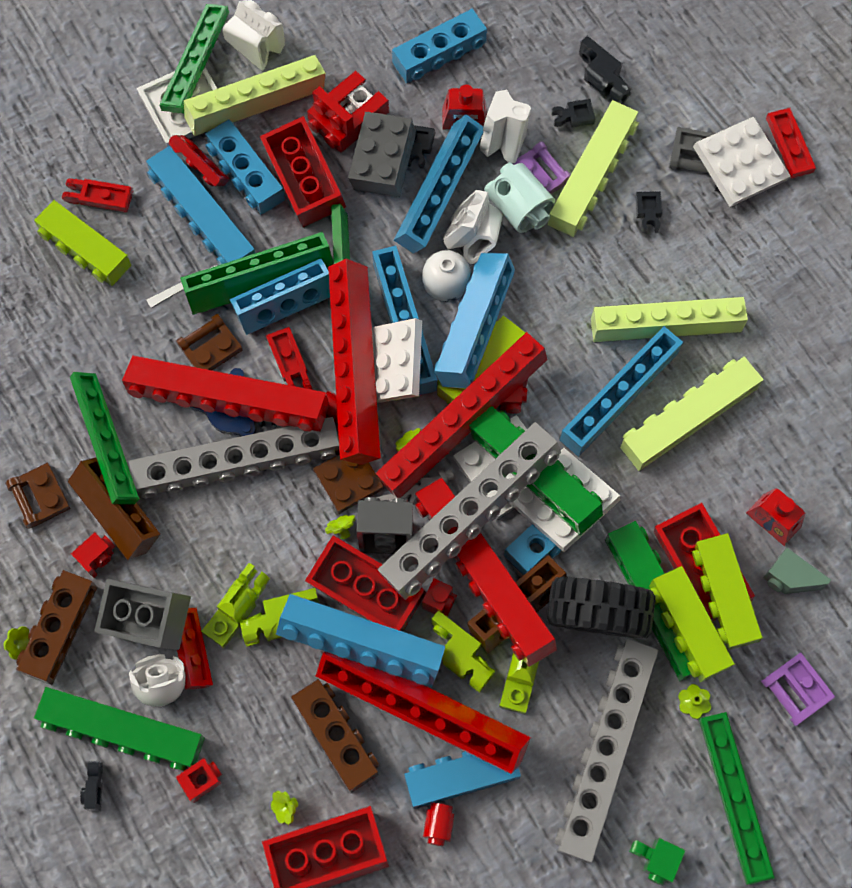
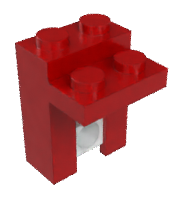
M356 70L329 93L320 86L312 92L313 106L307 110L310 129L314 133L319 132L324 137L325 142L331 148L335 147L340 153L345 151L359 138L365 112L386 115L389 113V100L379 91L374 95L370 94L362 86L366 79Z

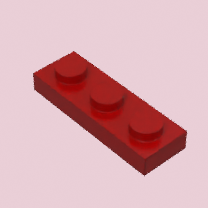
M791 108L768 113L766 120L791 179L814 173L816 166Z
M188 608L180 648L177 650L178 658L183 662L186 677L185 690L208 688L213 685L197 608Z

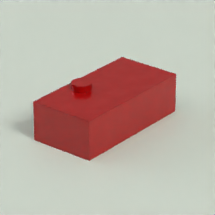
M304 116L260 136L302 227L331 215L332 205L341 204L343 208H346L342 194Z
M700 503L656 525L654 534L673 569L683 567L713 622L718 618L713 619L709 602H712L710 593L703 590L700 577L704 576L701 566H696L692 551L696 550V542L719 536L720 533L703 503ZM741 572L750 601L752 602L755 594Z
M334 535L305 579V582L366 620L402 632L426 595L425 589L421 588L415 595L409 596L405 600L378 571L383 564Z
M371 806L262 841L274 888H328L389 867Z

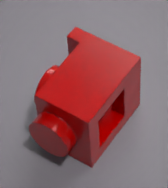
M528 379L500 404V410H506L510 414L521 412L522 403L527 402Z
M94 532L71 555L95 578L98 575L95 570L109 563L111 555L114 554L112 549L116 546L106 535L100 538Z
M433 578L422 601V609L432 614L440 611L448 617L457 598V595L453 593V586Z
M203 758L175 778L188 799L195 803L221 784L218 778L222 776V773L214 761L208 763ZM201 775L207 776V782L204 785L198 784V778Z

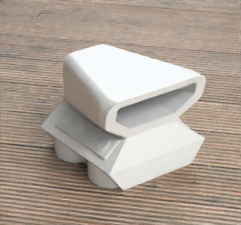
M252 0L239 1L234 16L223 27L224 39L262 71L267 65L269 51L280 54L285 45L283 24L280 23L275 15L270 12H264Z
M507 90L496 91L484 123L480 150L488 157L501 148L504 159L508 162L516 163L526 136L531 107L528 104L514 101Z
M476 190L462 202L451 218L452 223L443 237L448 250L464 246V258L470 264H475L481 253H488L494 248L498 240L503 213L489 203L488 192Z

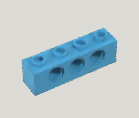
M472 8L393 48L392 63L406 83L418 80L424 74L440 69L445 63L453 59L457 60L465 53L482 47L486 43L487 28Z
M230 119L205 133L207 139L205 146L209 154L219 159L218 163L222 171L232 176V182L239 192L243 191L245 193V199L251 209L256 208L262 215L285 201L282 186ZM241 167H247V168L244 169V170H240V169H239V168H241ZM255 184H261L259 187H252Z
M319 259L230 299L245 334L248 335L330 298L329 271L322 259Z
M532 524L505 549L504 556L524 576L546 556L551 555L554 558L562 550ZM533 543H538L543 547V551L534 553L529 546Z

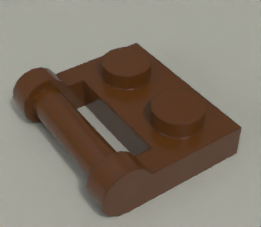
M218 314L212 316L211 321L185 338L180 337L175 340L193 367L212 371L243 351L240 343ZM215 329L220 331L218 335L192 351L189 346Z
M48 462L21 476L12 477L5 482L8 491H12L24 516L23 523L27 529L36 527L71 509ZM28 484L41 509V512L34 514L22 487Z

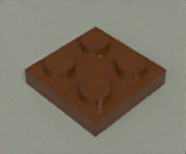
M339 454L313 468L315 475L338 514L357 505L358 500H364L384 490L370 463L361 465L340 460Z

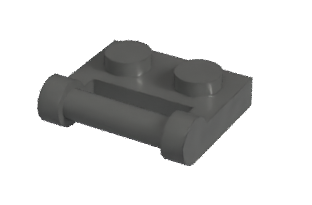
M677 127L669 168L676 169L679 167L709 173L703 162L679 158V155L686 154L699 157L693 146L696 142L714 133Z

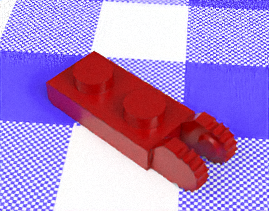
M172 135L168 142L171 146L170 148H173L172 150L175 153H182L187 158L186 162L193 169H198L204 175L203 179L206 183L213 187L225 186L229 177L188 137L183 135Z
M70 178L67 179L66 186L70 189L81 191V193L64 192L62 199L67 203L128 212L133 189L131 186L90 179Z
M290 327L266 335L283 381H286L287 385L295 386L292 379L301 376L303 387L312 390L311 383L306 374L307 368Z

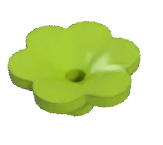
M416 428L413 431L406 432L402 438L396 441V450L399 452L421 429Z
M354 515L340 516L327 524L325 532L327 534L339 533L341 539H346L350 537L348 528L354 525L353 522L356 518Z
M20 626L18 629L11 628L7 633V639L4 641L3 647L9 652L11 659L17 660L20 652L26 649L30 641L28 640L29 629L25 626Z
M691 684L687 690L680 691L678 699L681 702L679 709L683 714H689L691 718L699 719L703 713H708L711 710L709 702L710 693L706 689H700L698 685Z
M273 792L271 809L276 814L277 821L288 825L293 823L294 814L298 807L297 799L295 797L290 798L287 792Z

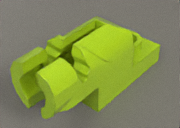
M251 563L247 564L239 577L230 586L226 595L216 606L218 610L201 631L222 648H225L241 627L240 620L247 619L256 607L255 601L270 581V578L261 571L254 581V588H250V582L258 573L255 570V566Z
M315 588L292 593V595L319 603ZM290 594L264 600L263 605L266 614L262 615L260 612L247 619L240 620L246 647L258 644L261 633H264L267 641L282 638L276 635L281 614Z
M437 611L432 618L433 631L443 639H446V637L450 638L445 645L441 661L443 665L461 679H464L466 675L472 674L469 685L480 693L495 673V670L480 655L478 657L475 656L481 647V643L440 611Z
M513 653L499 708L526 714L539 661L528 667L524 660L519 661Z

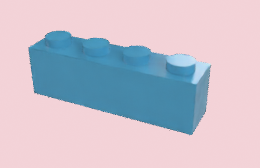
M466 751L462 752L461 758L452 760L451 756H446L435 760L436 765L426 768L424 763L414 765L408 768V773L404 774L413 809L514 781L521 777L519 767L510 774Z

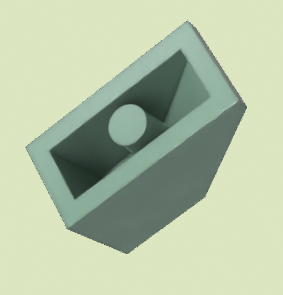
M788 548L780 554L763 577V579L768 581L767 584L770 588L784 594L822 590L831 581L830 578Z

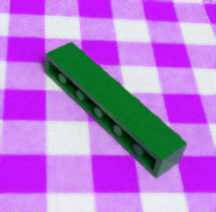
M323 232L181 277L180 280L191 312L195 315L230 304V299L316 260L322 259L327 269L334 264L328 242Z
M493 406L488 408L469 425L472 438L495 459L525 432L520 426L516 428L505 412H498ZM536 454L528 455L525 460L534 459ZM559 460L553 465L547 466L540 472L538 479L534 483L526 486L579 536L603 516V502L595 492H589L585 489L582 481L576 475L571 476L568 474ZM512 472L511 474L515 477L517 473Z
M636 521L608 533L605 542L628 585L651 589L649 585L652 580L666 574L660 566L661 559L655 549L652 550L647 542L649 537L646 530L642 526L639 527ZM655 604L652 631L680 682L692 676L687 666L689 661L685 653H681L678 650L674 641L676 636L672 628H667L661 616L663 611L660 605Z
M48 687L44 689L33 718L41 723L40 728L56 732L57 728L67 730L66 736L82 740L83 736L93 738L92 744L107 748L109 744L119 746L118 752L133 756L134 752L145 754L144 760L159 764L160 760L171 762L170 768L182 772L197 763L205 740L202 734Z

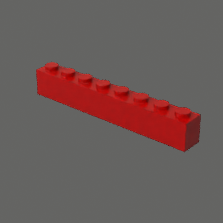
M344 259L328 267L340 460L363 465L381 459L368 267L349 259Z
M528 332L522 335L375 473L381 483L396 498H401L470 433L469 425L491 406L496 409L548 360L545 348Z
M132 355L122 379L128 394L135 398L146 397L160 403H176L186 408L192 406L201 408L206 412L217 411L231 417H247L256 422L268 421L282 427L287 425L298 427L307 432L312 430L321 432L330 406L326 392Z
M440 478L415 493L418 501L415 507L422 518L427 517L430 521L455 495L443 478ZM458 527L449 529L447 534L455 533ZM479 533L474 539H469L462 546L459 554L454 557L457 561L454 564L462 577L467 576L470 580L468 585L476 598L481 596L485 602L482 606L490 618L495 617L499 624L496 626L504 639L509 638L513 643L511 649L519 661L524 660L527 666L530 667L557 650L555 638L483 535Z
M326 651L322 654L315 677L510 774L522 762L531 737L415 681L391 675L388 672L338 657Z

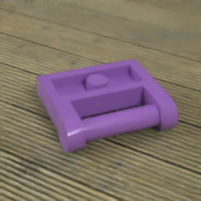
M544 142L537 143L533 149L519 157L516 163H512L513 165L523 163L550 194L565 186L571 176L568 171L563 170L547 151V146ZM540 157L556 175L557 179L553 181L535 159Z
M801 652L761 681L766 688H770L792 717L790 720L795 726L835 698L834 694ZM783 676L806 706L805 709L799 710L777 681L780 677Z

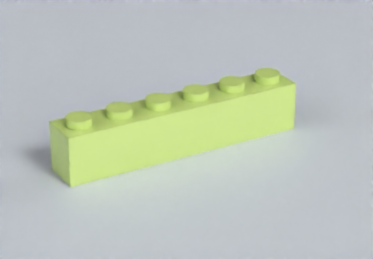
M313 55L184 100V118L193 135L197 136L214 129L228 119L233 123L312 95V92L319 86L324 90L326 73L317 57Z
M612 100L549 214L548 226L572 237L575 236L578 229L582 231L588 219L585 215L588 210L593 211L598 201L597 193L604 191L609 180L606 178L608 173H613L619 162L616 158L619 153L624 154L629 144L628 136H633L638 128L639 122L636 121L638 111Z
M744 297L594 307L591 316L593 342L653 338L663 326L675 336L742 332L748 321Z
M745 357L738 361L735 359L731 360L723 367L724 371L718 375L712 373L703 381L704 384L699 388L694 386L685 392L684 398L679 402H676V400L671 401L663 408V413L658 416L656 414L651 415L643 422L644 426L638 430L632 428L624 434L620 448L638 471L648 466L760 387L764 379Z

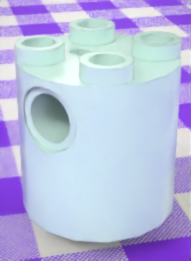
M509 162L505 164L500 170L501 174L485 186V192H488L489 199L503 213L517 232H527L532 228L540 229L549 221V213L555 205V199L523 163L513 165Z

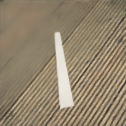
M182 283L146 301L150 307H153L184 289Z

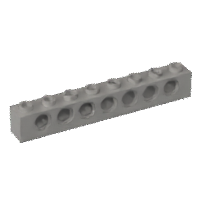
M330 417L325 418L321 432L313 430L307 432L298 427L288 426L129 460V466L138 496L147 499L156 497L157 493L180 492L184 487H204L209 482L217 480L220 482L231 481L235 476L244 474L245 476H255L260 471L267 469L278 471L284 469L286 465H305L310 463L311 460L318 458L329 460L340 454L339 441L334 419ZM311 439L319 441V443L314 447H308L306 445V443ZM284 445L293 446L290 452L285 453L281 451ZM260 450L268 451V454L263 458L255 456ZM239 455L243 457L239 463L233 464L230 462L234 456ZM209 461L217 462L214 468H205L206 463ZM183 467H191V471L188 474H179ZM158 472L166 473L163 479L154 480V476Z
M534 422L378 569L384 579L405 600L409 596L415 595L421 589L422 584L429 577L435 576L449 558H454L459 554L462 546L469 539L472 540L479 535L481 528L488 521L496 519L506 504L515 501L524 487L534 483L541 471L558 460L559 454H561L558 442ZM536 454L534 459L525 460L528 455ZM509 473H517L513 478H506ZM490 491H498L496 495L492 497H487V494ZM471 509H478L474 515H467ZM458 527L455 533L447 534L449 529ZM438 545V549L435 552L428 553L430 547ZM418 564L416 570L408 572L411 565Z
M629 639L625 641L623 646L618 645L614 656V660L618 661L616 670H610L606 686L610 688L607 697L602 695L597 711L602 713L599 722H593L589 737L593 738L590 749L585 747L580 763L585 766L582 775L576 774L572 790L576 791L573 802L568 800L563 817L567 818L564 829L559 827L554 844L559 845L558 853L587 864L593 860L658 650ZM624 666H633L637 671V676L628 677L624 673ZM616 691H625L628 694L629 701L627 703H620L616 699ZM609 716H615L620 720L621 726L619 729L609 727L607 724ZM599 743H609L612 746V754L609 756L603 755L599 751ZM599 768L602 770L604 780L602 782L593 781L590 776L591 769ZM589 794L594 797L596 801L594 809H586L582 805L581 799L583 795ZM581 821L586 825L587 833L585 836L580 837L574 833V822Z

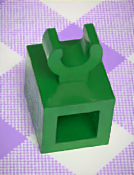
M658 838L655 839L652 848L635 840L629 852L646 859L647 861L642 871L649 874L647 879L663 886L665 882L668 884L673 883L686 850Z

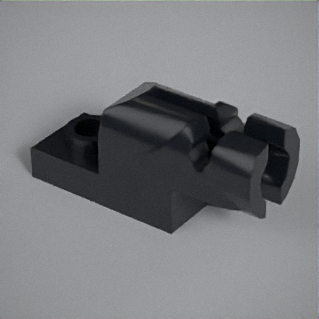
M586 36L581 41L579 50L582 60L589 64L585 69V82L599 92L602 97L610 96L608 99L609 103L613 100L623 105L631 95L630 91L632 88L620 76L622 63L589 36Z

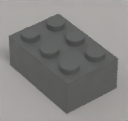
M365 112L348 176L354 190L400 197L417 132L412 118Z
M376 497L358 500L356 532L359 551L362 553L395 554L413 537V502H408L407 499L403 498L381 501V499Z
M106 579L94 632L159 648L179 650L191 596L129 582Z

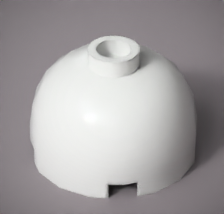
M451 250L439 251L431 255L422 270V281L426 292L433 298L441 301L462 297L466 292V285L471 279V269L467 260L461 254Z
M165 654L148 656L135 664L136 669L133 672L131 670L129 672L134 695L143 704L161 707L172 703L181 695L185 686L186 677L183 662L173 656V660L166 659Z

